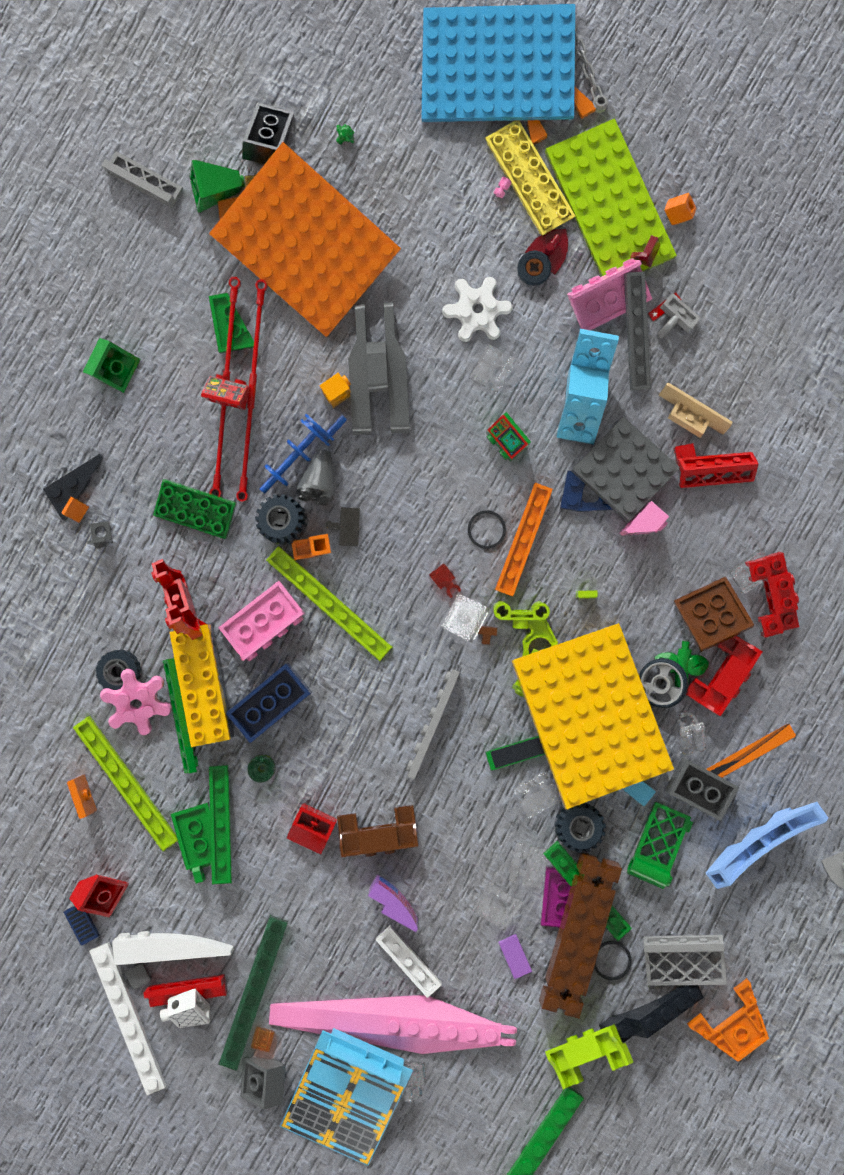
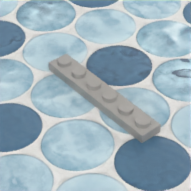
M452 669L451 672L447 671L443 680L446 683L444 690H439L436 697L438 704L436 708L432 706L428 716L431 718L429 725L425 724L421 735L424 737L421 743L417 742L413 751L416 754L413 761L409 760L406 771H408L407 777L414 780L460 674L455 669Z

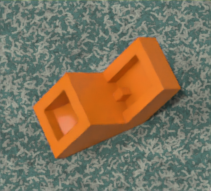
M328 534L311 536L308 539L296 540L292 543L294 560L313 558L331 553Z

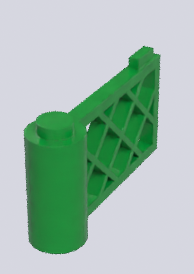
M654 802L635 853L628 864L627 874L661 889L669 887L672 881V876H670L671 868L685 832L689 833L693 824L690 821L691 817ZM658 807L665 811L667 818L660 821L657 820L655 814ZM677 816L685 818L683 825L675 829L672 819ZM669 820L672 831L663 834L659 824ZM657 826L660 836L650 839L649 829ZM674 833L677 839L676 843L668 847L665 837ZM662 838L665 849L656 852L652 842ZM650 844L653 854L648 856L641 855L642 847ZM666 851L670 857L667 865L662 864L658 858L659 854Z

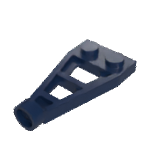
M567 471L560 505L561 509L576 512L613 510L608 504H604L600 497L596 502H584L582 495L586 484L573 472Z

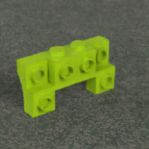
M615 1024L595 1032L593 1028L582 1032V1037L578 1038L576 1034L566 1038L567 1043L545 1051L547 1059L555 1069L563 1089L584 1081L579 1065L605 1055L612 1071L634 1063L626 1042L622 1044Z

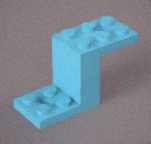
M580 329L568 372L565 405L557 430V438L594 444L607 403L609 370L619 336ZM598 348L600 351L593 353L590 349ZM577 422H581V423H583L584 425H583V426H577V425H575V424H576Z

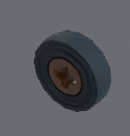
M537 250L525 253L518 262V275L527 285L536 286L544 283L551 272V262L548 256ZM530 264H533V265H536V264H537V265H539V266H538V272H536V271H532V272H531V271H530V269H531V265H530Z

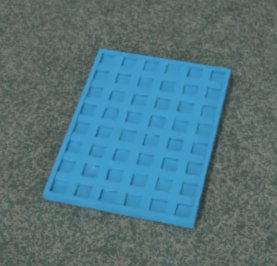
M575 4L423 8L422 122L574 119Z

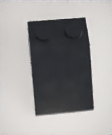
M257 102L243 138L242 159L265 164L282 142L287 144L294 112Z

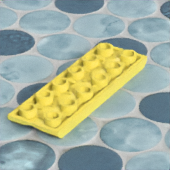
M515 120L485 137L487 145L506 177L512 182L511 185L542 236L575 217L571 207L519 120Z

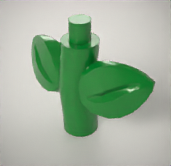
M682 641V646L678 648L677 655L673 652H665L655 656V659L667 658L678 663L684 669L687 679L688 674L691 676L702 675L709 665V661L705 657L691 655L692 649H689V641ZM671 669L669 673H675V687L681 688L678 673Z

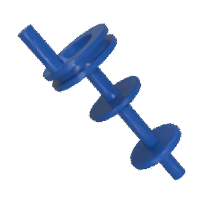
M305 414L304 416L307 419L305 421L301 419L300 421L311 432L298 446L291 440H287V443L294 451L277 470L268 464L264 466L272 475L261 486L260 490L266 494L277 480L288 486L289 483L282 477L284 472L300 455L306 461H311L303 451L316 437L329 447L328 441L330 439L332 441L335 440L332 436L347 419L341 415L326 432L308 414Z

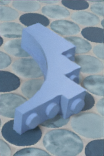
M818 802L793 810L789 807L777 811L766 825L751 829L742 842L727 846L708 869L706 875L716 889L730 886L761 856L798 833L825 823L828 820V816Z

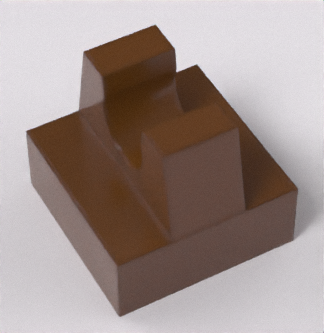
M477 625V634H482V644L490 645L491 635L497 636V627Z

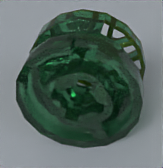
M266 754L255 756L247 767L249 777L257 783L268 781L276 771L275 761Z

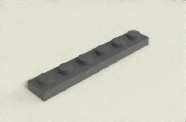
M645 271L625 273L624 286L630 391L651 389Z

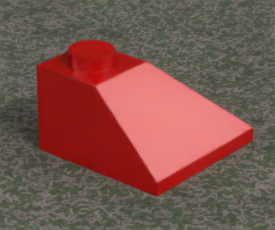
M96 874L79 881L69 899L78 911L110 918L129 883Z

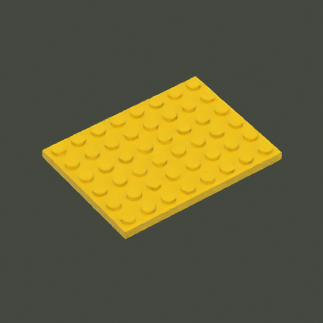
M619 623L512 660L565 809L674 770Z

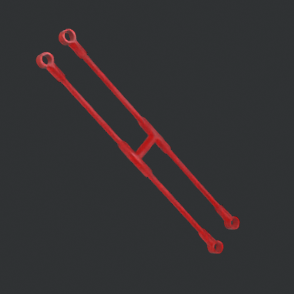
M237 277L229 279L231 287L229 302H231L225 371H223V376L228 377V381H230L231 373L229 370L235 303H237L238 289L241 287V281ZM263 279L257 280L255 284L257 288V315L252 370L249 376V387L251 389L247 401L248 414L242 477H240V487L236 494L237 500L241 502L247 501L249 497L247 493V467L252 412L256 395V368L262 306L264 305L265 291L268 288L266 281ZM234 280L238 281L236 286H232ZM260 283L265 284L263 289L258 288ZM220 404L221 416L216 472L213 478V488L210 490V494H213L214 490H218L219 497L222 496V491L220 490V469L226 405ZM244 492L246 495L245 499L241 500L239 497L240 493Z

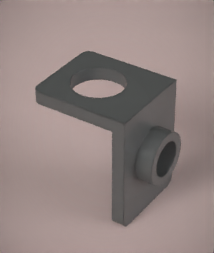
M99 522L90 525L92 540L87 541V544L93 545L95 548L106 547V544L113 543L110 522ZM103 526L106 529V535L100 538L96 535V530L98 527Z

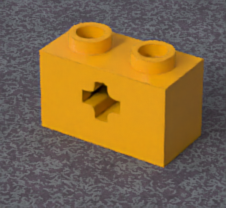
M339 372L319 385L323 395L333 408L350 397L351 383L345 375L341 377Z

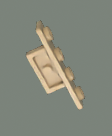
M667 383L659 393V396L674 404L668 419L701 438L708 426L724 435L733 423L670 383Z

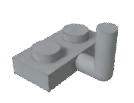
M672 293L660 307L671 319L657 335L659 338H663L676 324L689 333L701 318Z

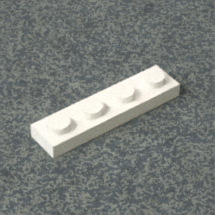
M391 925L376 937V941L427 998L442 985V982Z

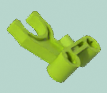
M499 601L493 606V613L496 618L512 620V628L530 629V632L522 640V656L529 655V645L536 638H545L549 641L551 647L558 644L546 620L550 614V609L544 602H535L531 610H511L508 603L504 601ZM504 606L507 612L504 615H500L497 611L498 607ZM539 606H544L545 612H542L541 615H536V610L539 609Z

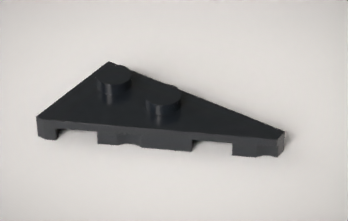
M101 454L93 457L43 489L62 520L65 521L68 518L61 512L69 499L73 497L79 500V496L83 494L91 481V476L101 465L103 459Z

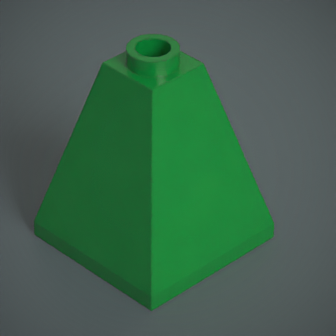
M192 160L189 178L197 213L218 204V201L226 200L241 192L242 187H245L244 176L240 175L237 170L199 160Z

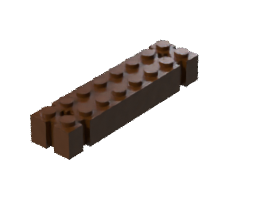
M583 852L580 853L577 864L580 874L574 875L545 976L548 986L543 985L539 997L542 1009L557 1013L559 1008L563 1010L564 1015L580 1019L584 1005L581 995L586 996L615 896L616 890L612 885L613 882H619L622 867L616 861L603 858L601 863L596 856Z

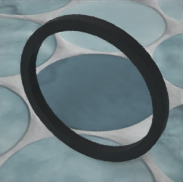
M485 510L476 513L468 524L469 538L480 548L490 549L496 547L503 541L506 534L504 520L493 511ZM485 513L498 517L503 526L502 537L497 543L490 546L478 544L473 539L470 531L473 520Z
M606 941L600 945L599 950L610 944L622 947L628 955V966L622 974L615 977L602 974L598 970L596 963L594 969L599 976L606 980L621 979L631 968L632 959L630 952L620 942Z

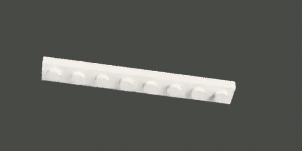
M110 942L92 948L89 952L146 1095L164 1089L166 1087L165 1080L119 965H114L113 950Z

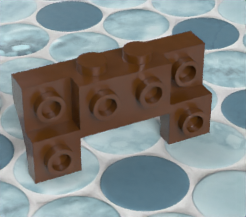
M413 805L394 807L396 823L358 828L356 813L337 815L341 857L365 854L366 857L377 855V852L392 854L398 849L419 847Z

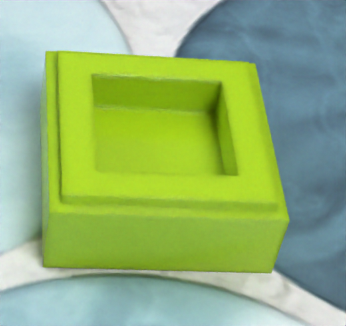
M598 590L576 591L577 599L598 597Z

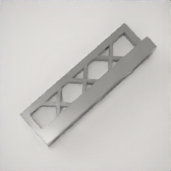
M117 151L111 161L105 159L101 165L107 174L170 208L174 207L183 190L180 185ZM118 159L125 161L127 168L122 169L115 165ZM139 169L142 171L143 177L139 178L132 174L131 171ZM156 178L160 186H154L148 183L147 180ZM173 187L176 191L172 196L165 192L164 189Z

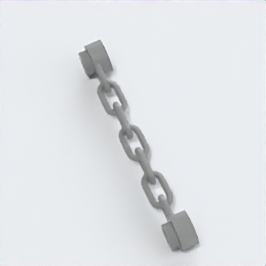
M575 21V51L582 59V70L592 86L591 94L594 99L595 112L602 113L608 106V99L602 94L601 88L596 85L594 80L595 72L592 64L587 61L585 55L586 48L583 40L578 37V26ZM581 43L583 50L579 53L577 45ZM588 65H589L590 70H591V72H592V73H589V76L587 75V72H586V69L588 68ZM598 89L600 95L595 96L594 92ZM601 100L604 104H599L597 101Z

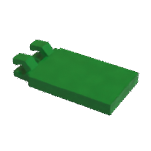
M209 802L171 814L185 868L190 870V872L192 871L196 884L206 880L202 868L211 865Z

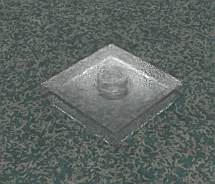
M458 593L441 627L473 643L490 609Z

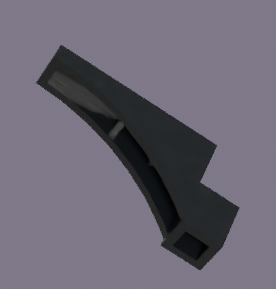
M682 985L648 1004L618 1015H612L599 1024V1027L603 1029L615 1024L622 1044L633 1036L648 1039L704 997L698 985Z

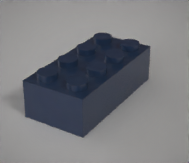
M286 663L226 714L245 738L252 743L308 697L312 691L292 666Z

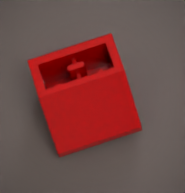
M303 803L286 839L321 855L337 819Z

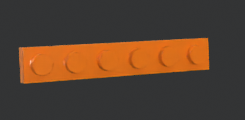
M534 483L497 582L496 591L513 597L551 496L552 488Z

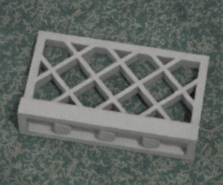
M723 935L644 936L647 986L727 985ZM672 952H677L682 956L676 963L668 957ZM691 952H697L701 957L694 962L688 955ZM711 952H720V958L716 962L708 957ZM649 953H658L661 958L655 963L649 958ZM684 959L692 965L686 972L678 966ZM704 959L712 965L706 972L698 966ZM664 960L672 965L667 972L659 967ZM695 968L703 974L699 979H694L689 975ZM716 968L722 973V978H713L709 974ZM655 969L663 974L660 979H651V973ZM675 969L683 974L679 979H674L670 976Z

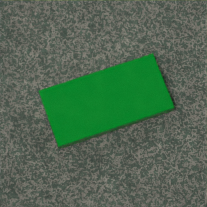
M163 479L153 516L227 539L237 502Z

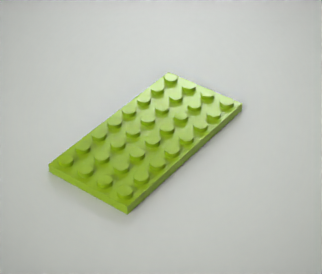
M615 118L545 149L548 160L566 200L575 214V220L601 277L606 275V271L613 267L618 269L624 266L623 262L630 259L632 252H643L651 235L658 237L660 248L651 267L640 265L642 272L677 256Z

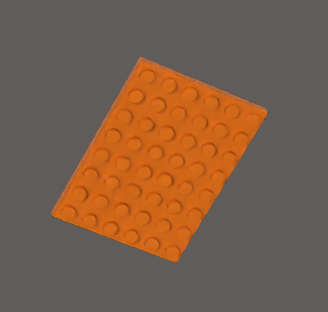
M284 142L281 143L209 233L257 277L265 280L275 293L325 337L330 335L401 250L394 241Z

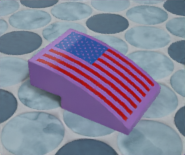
M377 874L369 888L368 897L383 904L382 914L416 932L418 929V918L408 900L394 885Z

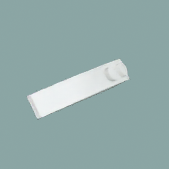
M149 931L139 932L138 935L122 933L112 942L114 965L228 956L234 950V946L212 939L171 933L150 934Z

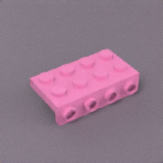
M629 259L623 262L624 266L618 269L613 267L606 271V275L602 277L595 276L588 280V284L584 286L580 284L571 289L572 292L568 293L567 296L581 329L592 330L626 313L624 274L642 272L640 260ZM646 283V302L652 300V296Z
M278 581L218 628L240 655L241 660H248L250 662L258 656V650L261 648L265 650L273 644L272 639L276 636L281 638L285 635L290 625L296 626L303 621L302 616L305 615V612L284 585Z

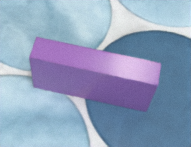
M516 934L499 941L514 979L532 972Z

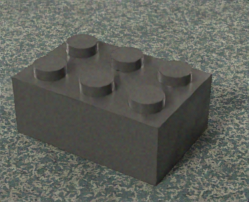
M682 757L664 791L711 817L722 821L739 787Z

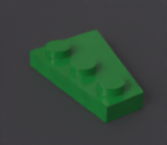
M228 293L208 296L218 352L220 354L226 353L231 305ZM235 307L231 352L254 348V340Z

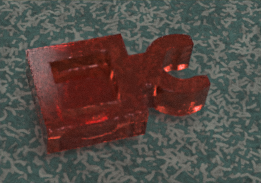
M444 563L429 574L440 590L443 587L447 589L448 597H453L450 593L452 588H456L458 592L461 591L458 585L451 582L455 577Z

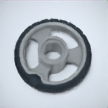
M667 658L655 659L648 662L640 671L639 677L650 705L657 708H670L684 699L688 690V679L684 669L675 661ZM659 666L660 674L653 677L651 683L646 682L648 672L653 667ZM671 669H674L680 677V689L674 687L675 680L669 674ZM661 678L666 681V688L660 686L659 680ZM653 691L658 694L667 692L671 700H656L651 696V693Z

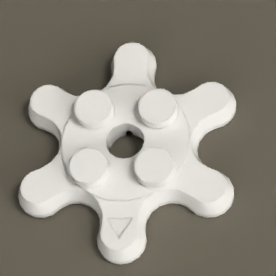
M493 277L485 278L482 286L477 289L470 287L465 279H458L455 282V290L460 295L459 301L456 304H447L442 309L444 317L458 318L461 321L462 327L459 330L458 337L463 342H468L476 330L484 331L491 340L498 339L500 329L495 323L497 316L507 315L513 310V305L510 301H498L494 298L493 292L497 286V281ZM481 304L483 311L475 313L472 310V306Z

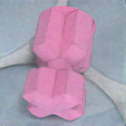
M502 177L498 183L500 188H495L493 193L496 197L503 198L505 195L504 190H508L512 182L508 178Z

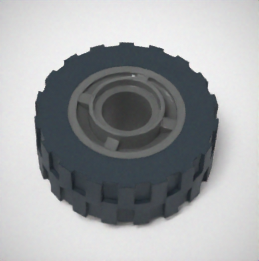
M114 650L103 655L101 660L98 661L95 670L98 683L103 686L102 688L119 690L123 686L121 676L115 672L116 667H120L122 671L125 669L133 670L137 680L140 679V673L142 672L140 661L137 660V657L130 651L127 652L125 650Z

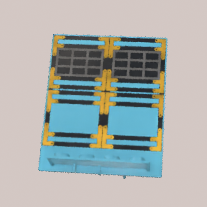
M335 1028L332 1029V1033L323 1030L280 1127L365 1165H369L413 1070L403 1066V1058Z

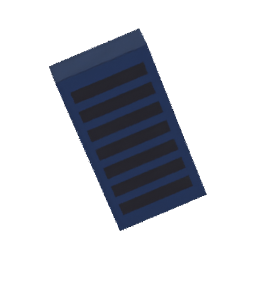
M75 906L63 911L81 946L100 936L89 913L78 911Z

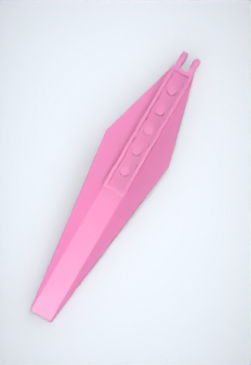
M425 995L276 1003L270 1005V1025L321 1034L323 1030L332 1033V1029L335 1028L369 1044L419 1054L500 1046V1044L503 1046L516 1045L515 1039L501 1037V1032L505 1034L517 1033L516 1027L495 1023L431 996L427 998Z

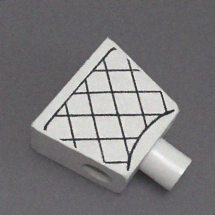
M192 989L170 997L168 999V1008L160 1011V1018L162 1022L171 1020L178 1028L209 1024L210 1004L196 989Z

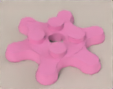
M125 669L121 673L122 688L119 690L103 689L100 693V698L103 702L111 703L116 707V712L108 721L112 728H119L125 722H133L136 724L137 731L141 735H147L152 730L150 718L153 715L168 716L172 712L170 703L162 702L157 698V692L163 688L164 680L160 676H154L149 682L140 683L136 679L133 670ZM138 699L142 705L139 708L134 707L130 704L131 701Z

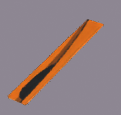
M787 723L706 770L722 778L796 737V734L790 724Z

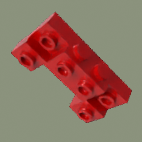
M777 552L745 562L750 570L751 576L749 581L763 580L769 612L772 613L758 617L763 632H760L761 636L766 638L800 627L796 612L798 610L799 598L793 586L795 585V579L791 572L787 570L784 553Z
M163 559L152 563V577L156 583L159 582L165 595L163 598L168 607L165 609L167 614L165 622L168 628H172L177 634L182 632L184 635L187 634L191 640L203 636L183 573L180 570L169 567Z
M737 635L715 645L728 655L708 686L694 678L686 693V696L720 717L732 698L735 699L740 693L742 683H745L750 678V671L763 652Z

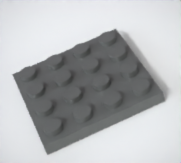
M623 417L571 472L629 523L680 467Z

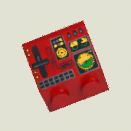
M216 374V377H209L201 393L202 398L210 402L246 410L251 388L246 385L245 381L235 379L234 382L228 381V377Z

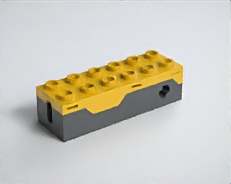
M200 619L198 621L203 636L191 640L187 634L184 635L183 632L179 634L175 631L169 632L191 747L226 741L235 737L232 721L226 714L229 711L214 626L213 624H206Z

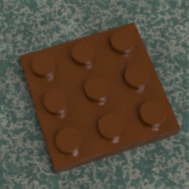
M726 576L674 600L675 607L701 652L754 627L753 621Z

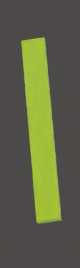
M278 546L266 559L269 564L376 659L381 661L392 649L388 642L281 547Z
M91 716L86 717L75 725L73 729L160 849L165 851L178 841L176 833Z

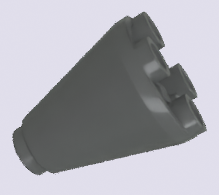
M316 450L297 486L296 492L299 500L316 501L317 504L327 506L328 502L334 500L333 466L329 451Z

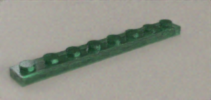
M272 915L268 919L218 1065L235 1071L238 1069L288 924L287 920Z

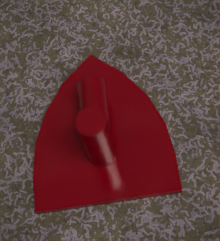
M555 229L543 236L537 237L525 251L527 253L537 250L547 255L551 262V273L554 275L562 266L568 251L566 229Z

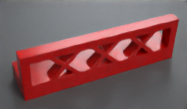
M753 452L679 458L677 463L681 471L679 486L680 488L754 482L759 463ZM751 470L749 475L741 476L743 472ZM727 472L733 473L729 477H722ZM708 474H714L710 479H704ZM687 476H696L694 479L686 481Z
M225 974L150 985L143 993L144 999L148 998L150 1007L168 1005L170 997L192 989H196L204 999L226 996Z

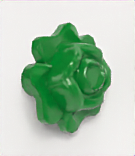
M349 125L336 126L339 135L336 139L338 144L342 145L344 141L355 142L354 130Z

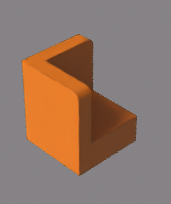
M686 193L669 199L664 211L671 225H676L693 219L697 208L690 193Z

